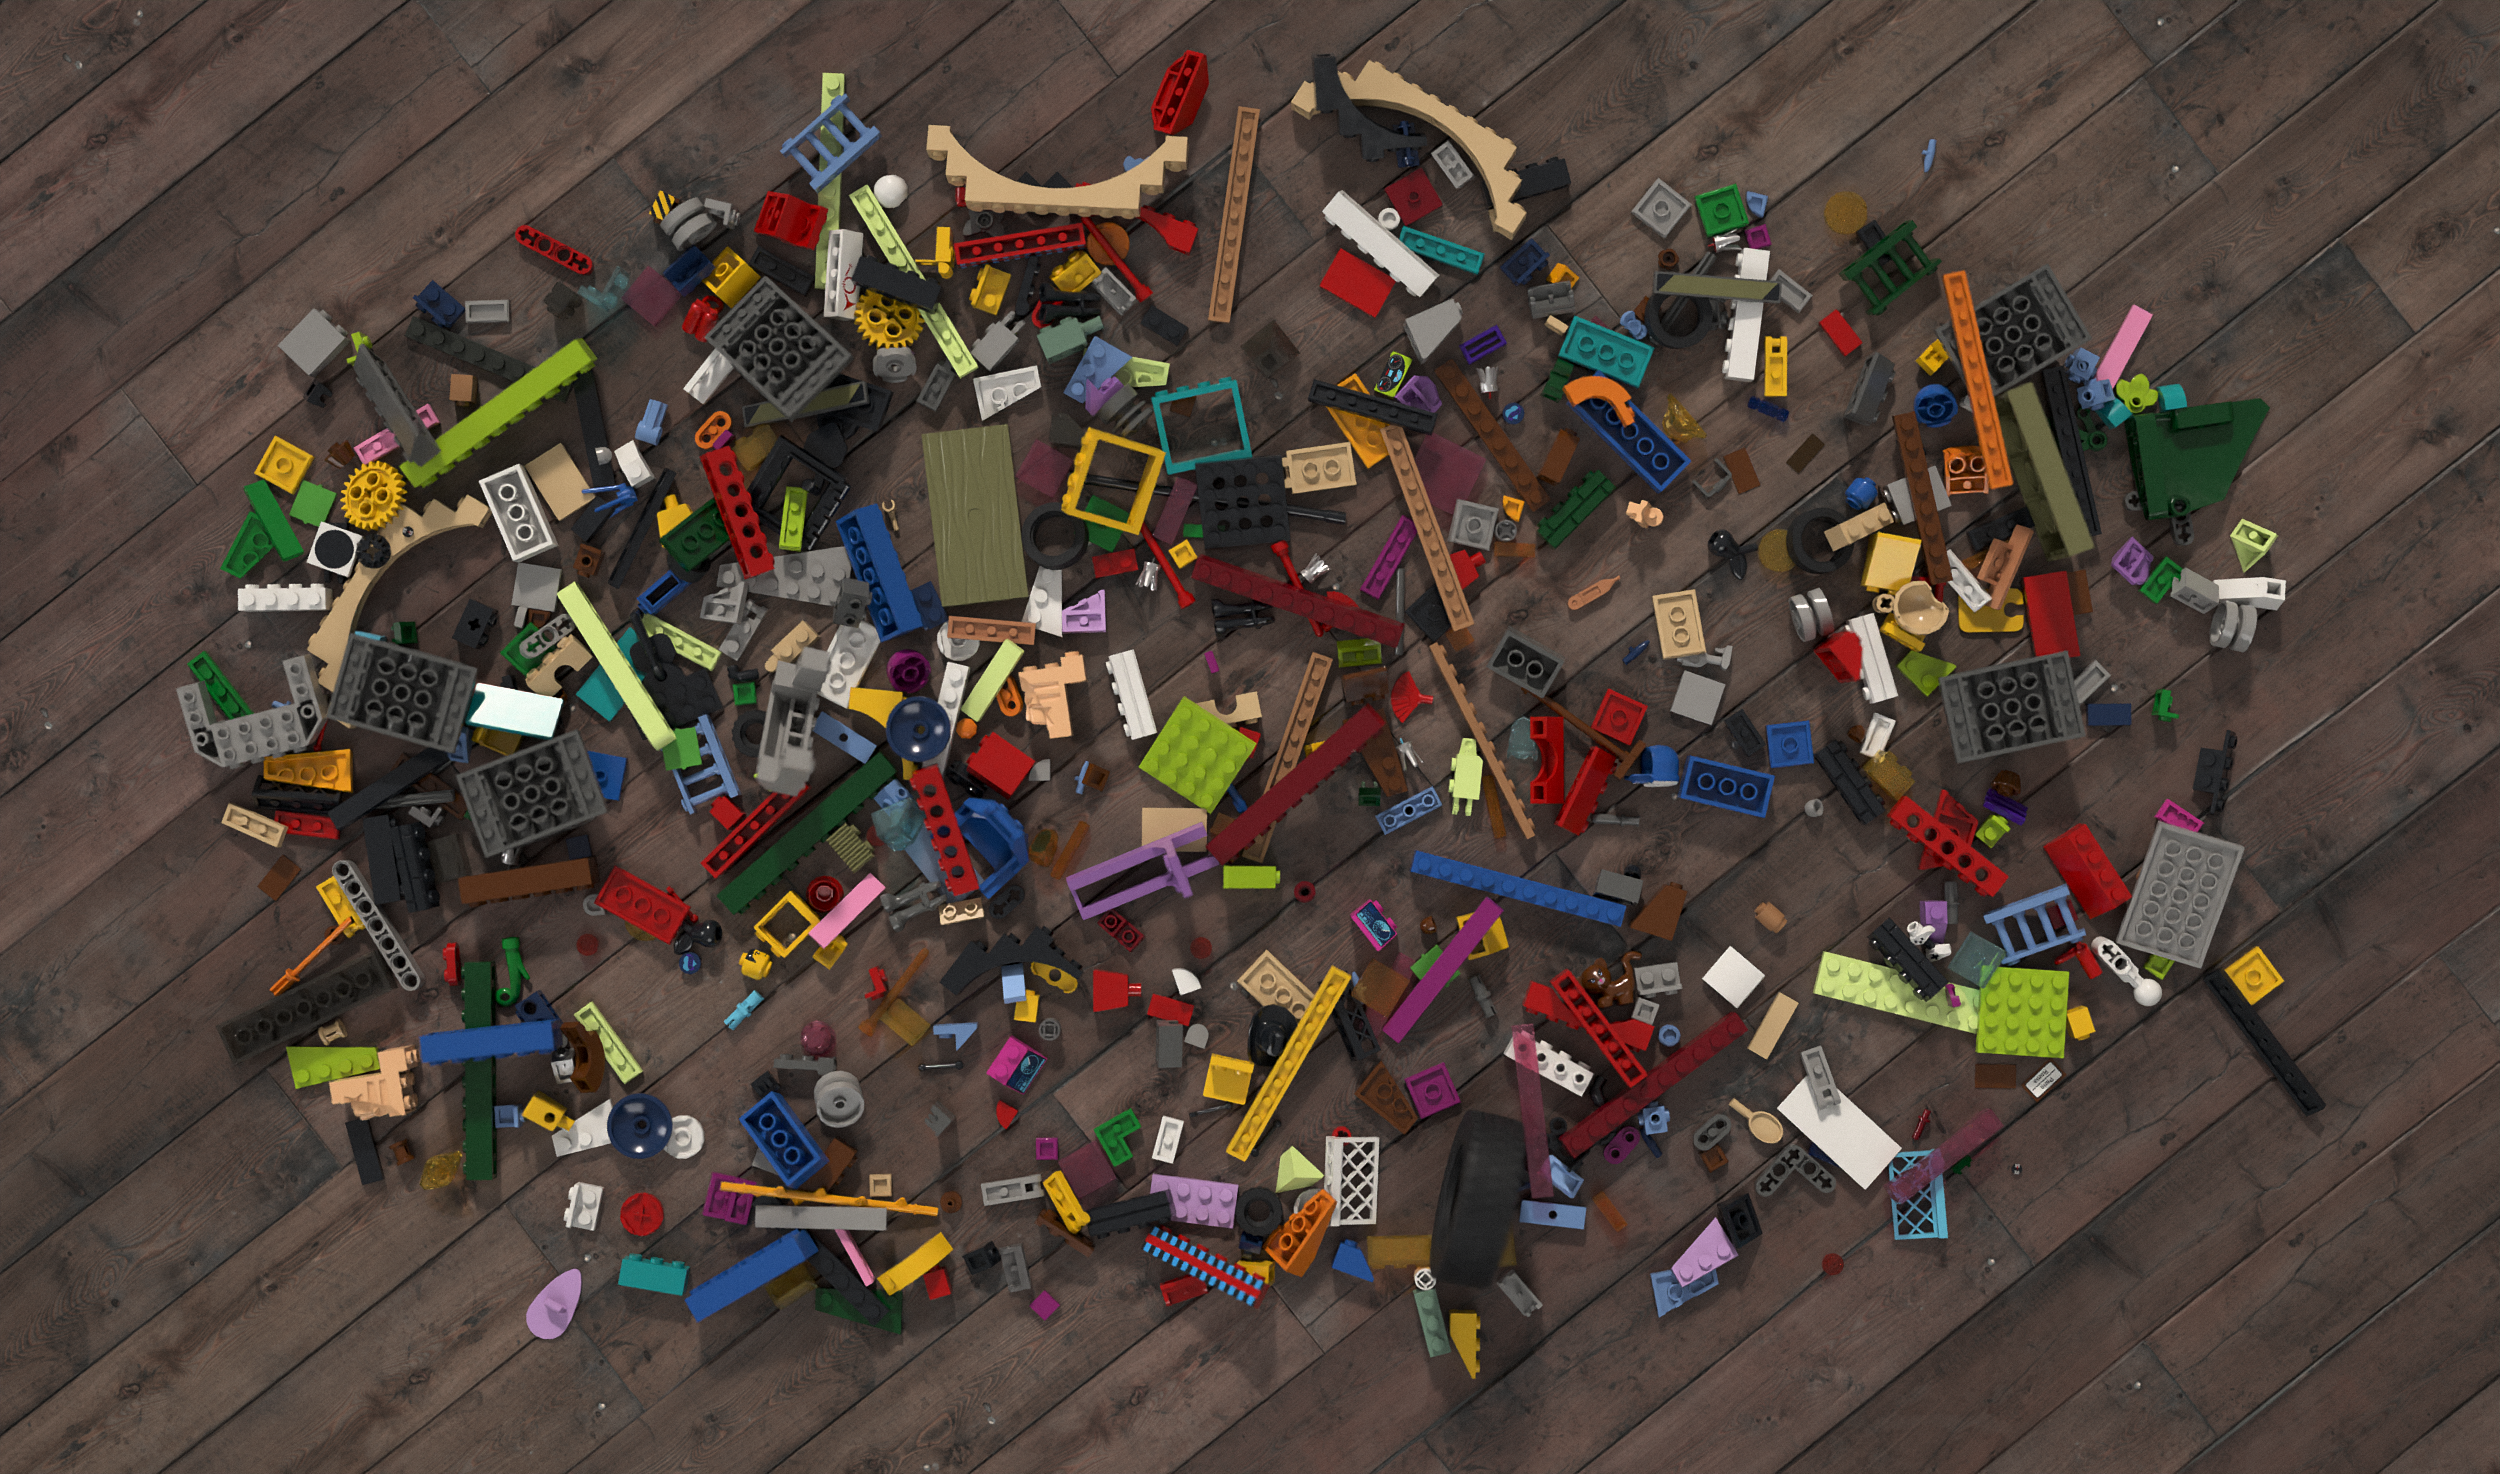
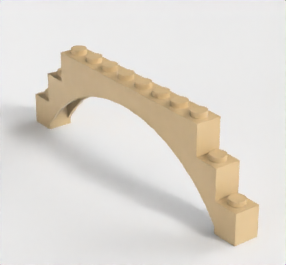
M1369 60L1356 81H1354L1350 74L1338 71L1343 88L1355 106L1384 107L1414 115L1433 124L1462 147L1478 168L1489 190L1496 218L1493 229L1510 240L1514 238L1525 221L1527 213L1518 203H1511L1520 189L1522 181L1520 176L1514 171H1506L1516 155L1517 147L1514 142L1508 138H1500L1489 127L1484 128L1478 125L1474 118L1463 116L1454 106H1446L1441 103L1437 96L1433 94L1429 96L1423 92L1420 86L1414 83H1407L1400 74L1390 73L1379 62L1374 63ZM1304 81L1291 101V109L1309 120L1313 115L1319 114L1320 111H1317L1315 108L1313 82L1308 83Z
M929 125L926 150L929 158L937 161L947 159L946 177L948 183L954 186L966 184L965 202L967 208L972 211L981 212L985 209L1003 213L1006 210L1014 211L1018 214H1024L1027 211L1040 215L1057 213L1061 216L1078 214L1083 217L1100 215L1104 218L1122 216L1125 219H1133L1134 217H1140L1142 192L1148 195L1164 193L1165 169L1173 172L1187 170L1189 143L1188 137L1166 136V141L1151 156L1119 176L1093 185L1056 189L1019 183L986 168L953 137L950 126Z
M468 494L459 500L457 511L441 501L433 499L432 502L429 501L423 509L424 515L422 516L407 505L400 503V506L404 509L397 510L399 517L393 516V524L387 522L386 528L381 527L378 531V535L383 536L390 544V559L384 566L376 569L367 568L358 562L354 569L356 573L343 586L344 592L333 601L331 605L333 609L330 614L323 617L319 624L321 628L308 641L309 647L307 650L328 663L318 674L320 677L318 679L319 684L332 692L334 691L350 633L355 634L363 606L371 590L384 572L409 549L430 537L460 527L476 525L483 528L492 514L489 506ZM407 526L411 527L414 531L411 537L403 535V529ZM372 544L371 549L367 550L366 553L371 554L373 558L374 554L381 550L374 548ZM340 722L348 728H356L354 725Z

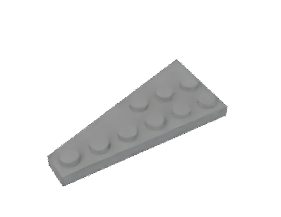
M845 546L774 557L775 569L746 580L738 562L723 564L719 568L716 586L731 589L738 586L740 582H745L749 584L748 592L834 607L843 578H851L852 564Z

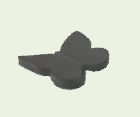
M969 209L971 219L965 224L963 236H973L981 231L983 233L987 232L991 237L1004 235V228L1000 224L1004 219V213H997L992 210L989 212L984 210L976 212Z

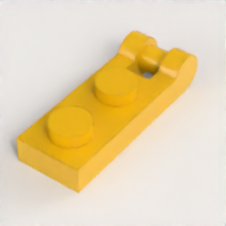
M1765 336L1764 397H1786L1787 336H1780L1779 338ZM1772 347H1779V353H1772Z
M334 876L316 886L339 925L348 917L354 919L355 922L343 931L348 938L354 936L355 932L359 929L363 930L366 928Z
M1061 1170L1054 1172L1043 1182L1071 1233L1076 1234L1081 1230V1226H1085L1090 1222V1216L1082 1210Z

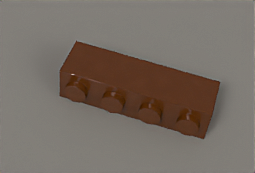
M836 1136L824 1152L829 1162L805 1181L797 1191L814 1193L819 1188H824L827 1194L832 1195V1192L829 1190L834 1184L838 1186L845 1175L842 1172L846 1167L851 1168L858 1158L855 1154L858 1150L839 1136ZM792 1199L787 1203V1205H795ZM804 1201L800 1206H819L821 1202Z

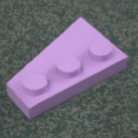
M1716 1217L1671 1268L1681 1288L1738 1256Z

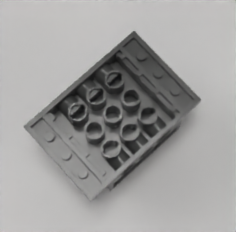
M2048 263L1973 307L1993 397L2092 339ZM1951 320L1933 332L1966 386Z
M766 275L704 337L741 376L791 423L854 359L848 351Z
M350 633L326 718L455 753L479 669L470 667L462 662L398 644Z
M2068 651L2020 659L1938 678L1955 763L2086 736Z
M580 730L569 732L456 775L486 858L507 850L518 849L581 827L595 820V817L609 812Z

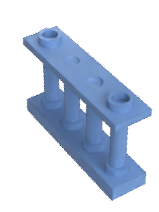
M846 94L836 96L831 101V106L794 139L790 138L782 145L783 149L780 150L785 158L792 154L808 172L812 180L809 184L817 194L882 137L875 126L871 129L869 127L866 128L846 104L850 102V99ZM840 111L860 133L859 136L861 138L855 143L850 142L830 120L837 112ZM823 125L843 146L844 153L839 157H834L814 135ZM806 140L828 162V167L822 172L817 171L798 149Z
M709 714L698 717L700 722L697 723L695 729L697 735L705 734L708 743H705V746L699 748L700 756L713 754L716 763H713L712 767L687 777H683L680 769L672 770L684 798L681 800L682 806L690 814L697 813L696 805L723 794L729 795L730 798L742 795ZM715 774L722 776L724 781L721 784L722 786L693 798L691 797L688 785Z
M2067 883L1984 913L1983 916L1986 924L1992 923V925H1995L2006 952V956L2001 957L2002 964L2014 965L2019 963L2022 957L2068 941L2072 944L2083 940L2082 936L2086 935L2085 928L2077 930L2066 902L2067 895H2070ZM2053 900L2058 904L2069 931L2068 934L2056 937L2045 909L2046 903ZM2031 908L2037 911L2048 941L2037 945L2034 942L2024 916L2026 914L2025 910ZM2011 915L2013 918H2016L2027 948L2017 952L2014 951L2003 923L2005 921L2004 918Z

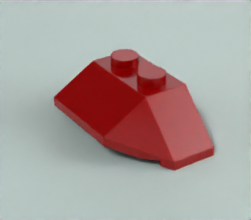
M1187 50L1182 57L1178 58L1167 68L1151 106L1154 130L1173 136L1193 124L1209 86L1207 56L1205 54Z

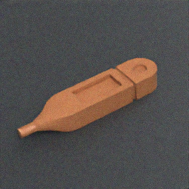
M1620 576L1614 579L1601 580L1572 596L1567 601L1569 609H1579L1607 593L1614 583L1621 579Z

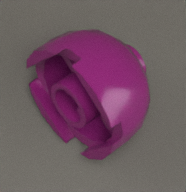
M902 649L894 653L890 657L886 668L889 682L899 692L914 693L927 684L929 672L931 674L928 660L920 652L913 649Z

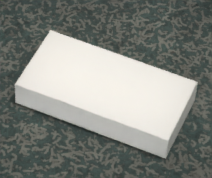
M1874 713L1858 753L1880 761L1896 721Z

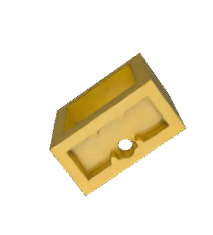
M791 890L753 928L756 930L755 935L761 941H767L772 946L770 950L777 957L782 956L786 958L808 936V933L822 918L794 890ZM790 902L811 925L786 949L764 926Z

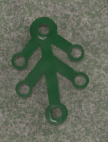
M2082 407L2078 408L2075 415L2077 419L2083 421L2087 430L2085 432L2078 427L2080 439L2084 441L2082 442L2083 451L2088 449L2092 451L2103 450L2108 441L2106 434L2101 430H2096L2088 408L2083 409L2086 412L2085 417L2080 416ZM2046 418L2049 428L2054 430L2052 420ZM2094 437H2097L2099 439V443L2097 445L2093 443Z

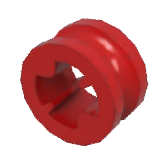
M1339 1126L1332 1132V1136L1335 1137L1338 1136L1339 1131L1347 1132L1348 1135L1346 1137H1352L1350 1130L1344 1126ZM1343 1142V1146L1348 1145L1350 1142Z

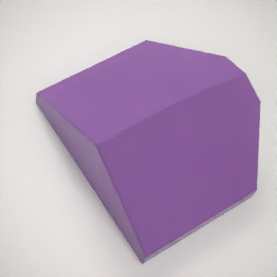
M1414 375L1395 396L1398 403L1433 413L1442 405L1436 385L1427 376Z
M2131 537L2113 556L2111 566L2131 585H2143L2149 577L2153 556L2138 541Z

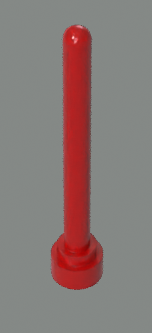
M1082 216L1081 221L1135 289V297L1139 303L1152 295L1153 291L1149 286L1146 287L1139 282L1090 217Z
M1143 520L1140 532L1178 594L1177 603L1181 609H1184L1193 604L1196 599L1192 593L1185 591Z
M1282 540L1271 545L1273 554L1276 553L1277 557L1280 556L1292 585L1304 589L1287 553L1289 552L1287 541ZM1309 619L1317 637L1323 636L1324 631L1320 623Z

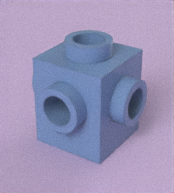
M2081 347L2076 349L2073 355L2070 354L2064 363L2068 379L2075 383H2083L2088 381V379L2091 380L2097 372L2095 366L2100 357Z
M2094 378L2083 382L2084 386L2076 388L2078 392L2077 399L2080 405H2082V409L2091 408L2092 411L2104 408V403L2115 400L2109 379L2097 381Z
M896 778L874 797V800L892 817L897 812L900 815L903 814L910 807L908 803L914 797Z
M1651 1101L1640 1110L1641 1112L1637 1113L1639 1126L1643 1125V1132L1646 1135L1668 1132L1669 1111L1668 1108H1664V1105L1658 1104V1101ZM1656 1114L1655 1119L1651 1120V1117Z

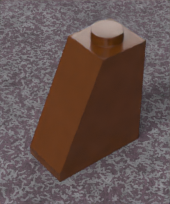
M1568 428L1559 430L1536 478L1554 487L1560 483L1580 438L1576 437V432Z
M1670 882V886L1663 884L1629 922L1628 927L1672 941L1687 895V891L1682 890L1683 885Z

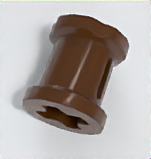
M407 1138L389 1146V1149L393 1150L398 1161L396 1163L397 1166L415 1159L407 1145Z

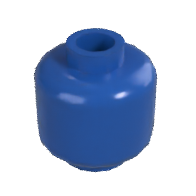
M1865 477V479L1856 478L1845 492L1846 502L1856 510L1867 509L1878 495L1875 488L1876 483L1868 477Z

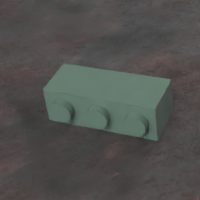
M1435 1287L1430 1290H1422L1420 1288L1413 1290L1430 1358L1450 1353L1451 1348Z

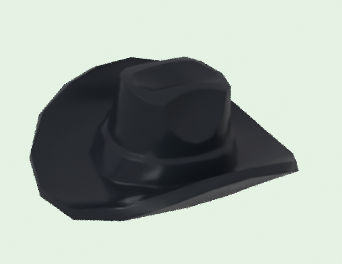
M1275 1004L1263 1006L1252 1017L1249 1026L1247 1054L1249 1060L1258 1066L1271 1067L1275 1065L1298 1025L1295 1016L1286 1007Z

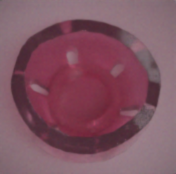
M812 1021L803 1028L800 1042L808 1053L823 1056L834 1048L836 1034L827 1023Z

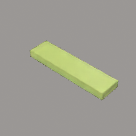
M649 613L647 615L644 614L642 622L649 637L658 633L668 635L675 647L676 653L710 671L714 670L723 652Z
M1005 639L960 710L976 722H980L1025 651L1009 639Z
M593 1001L574 1014L576 1019L585 1026L586 1031L597 1032L604 1048L606 1060L624 1084L643 1072Z

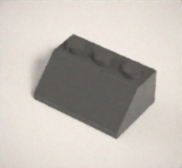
M1874 352L1866 358L1844 413V418L1865 426H1869L1872 422L1875 423L1880 413L1877 410L1880 402H1884L1888 393L1885 388L1888 382H1892L1896 373L1893 370L1895 363L1878 352Z
M1508 626L1486 667L1537 696L1544 698L1565 662V657L1513 627Z

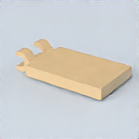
M1350 442L1286 451V458H1282L1283 468L1285 467L1286 479L1284 480L1285 489L1291 488L1292 494L1356 485Z

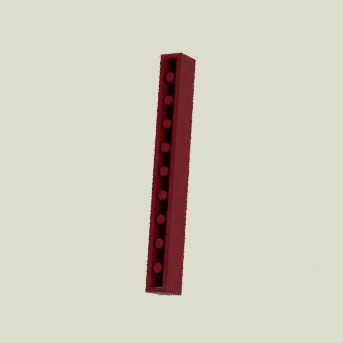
M1203 554L1198 556L1191 576L1193 579L1394 648L1398 646L1405 625L1396 620Z
M1368 703L1205 847L1222 866L1227 861L1232 864L1240 856L1238 852L1242 848L1248 850L1255 843L1254 838L1258 834L1263 837L1272 829L1269 825L1273 821L1279 823L1288 814L1285 811L1289 807L1295 809L1303 802L1301 797L1304 794L1308 793L1311 795L1319 788L1317 783L1320 780L1324 779L1327 781L1335 774L1333 770L1338 765L1343 767L1351 760L1349 756L1354 751L1359 753L1368 745L1365 742L1371 736L1373 739L1379 736L1384 731L1381 727L1386 722Z
M1729 1012L1647 1072L1648 1075L1632 1088L1628 1086L1557 1139L1571 1157H1577L1747 1032V1027L1736 1012Z

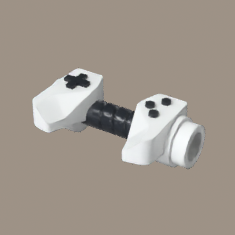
M1916 921L1908 925L1907 931L1909 932L1910 941L1914 945L1924 944L1926 947V958L1930 962L1940 960L1951 954L1950 944L1934 943L1929 938L1935 932V928L1932 926L1923 927Z

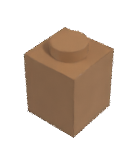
M451 374L449 400L456 402V406L469 407V403L476 404L478 378L473 375Z

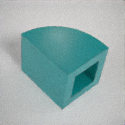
M2180 384L2156 387L2160 412L2187 407L2186 396Z
M2117 398L2104 403V408L2095 410L2109 430L2116 428L2132 415L2130 410Z

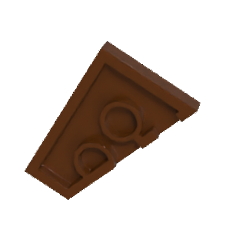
M1380 1060L1354 1092V1095L1405 1135L1418 1117Z
M1043 1208L1034 1223L1040 1227L1042 1224H1045L1052 1235L1055 1237H1065L1064 1241L1069 1246L1089 1258L1095 1249L1094 1242L1086 1235L1081 1236L1078 1233H1071L1067 1226L1058 1219V1214L1051 1209L1046 1210Z

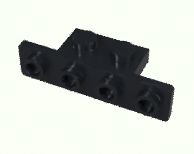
M2231 730L2226 731L2222 751L2201 747L2193 784V790L2214 794L2210 815L2219 817L2220 812L2224 811L2225 800H2223L2224 791H2227L2229 787L2227 775L2228 770H2231L2233 767L2231 755L2238 741L2237 736H2235L2236 732Z

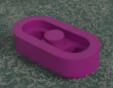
M1629 1125L1622 1127L1604 1147V1158L1611 1164L1621 1163L1639 1143L1640 1134L1638 1130ZM1629 1133L1633 1135L1631 1141H1627L1625 1138ZM1613 1150H1618L1619 1154L1617 1157L1611 1156Z

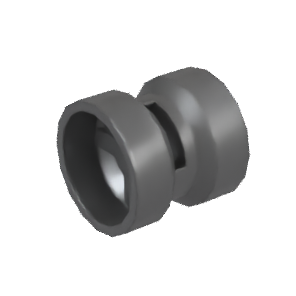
M1503 520L1494 528L1495 538L1502 543L1510 542L1517 534V527L1510 520Z
M1052 1017L1043 1020L1039 1026V1034L1044 1040H1054L1061 1033L1060 1022Z

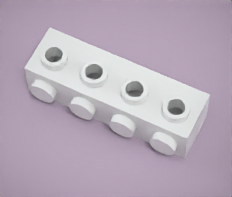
M267 584V588L259 589V585H245V589H238V611H331L333 609L331 608L333 589L324 588V584H311V588H302V584H289V588H281L280 584Z
M1522 1030L1521 1033L1515 1031L1504 1051L1506 1056L1582 1097L1594 1075L1593 1072L1589 1071L1591 1066L1582 1061H1579L1578 1064L1571 1061L1572 1056L1561 1050L1559 1054L1551 1050L1553 1046L1543 1040L1540 1043L1532 1040L1534 1035L1525 1030Z

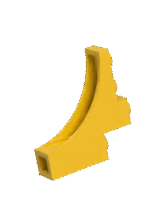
M850 687L848 709L865 713L886 728L890 712L907 697H902L903 692ZM920 726L918 728L919 734H923L925 732V728L923 726ZM902 758L903 780H910L913 776L912 772L917 770L918 763Z

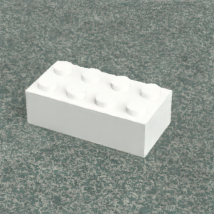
M517 464L479 481L513 561L521 562L559 546L525 466Z

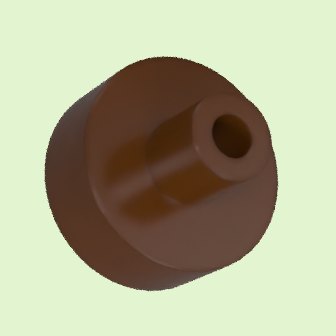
M956 1191L945 1192L940 1200L941 1208L947 1213L957 1212L962 1206L961 1195Z

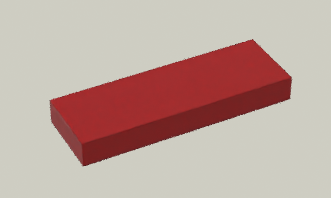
M275 811L274 821L288 827L286 834L340 839V831L336 829L330 816Z

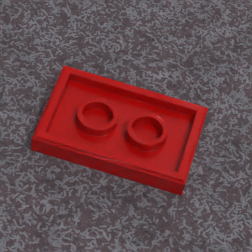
M1340 248L1319 287L1371 317L1376 318L1396 281L1389 275Z

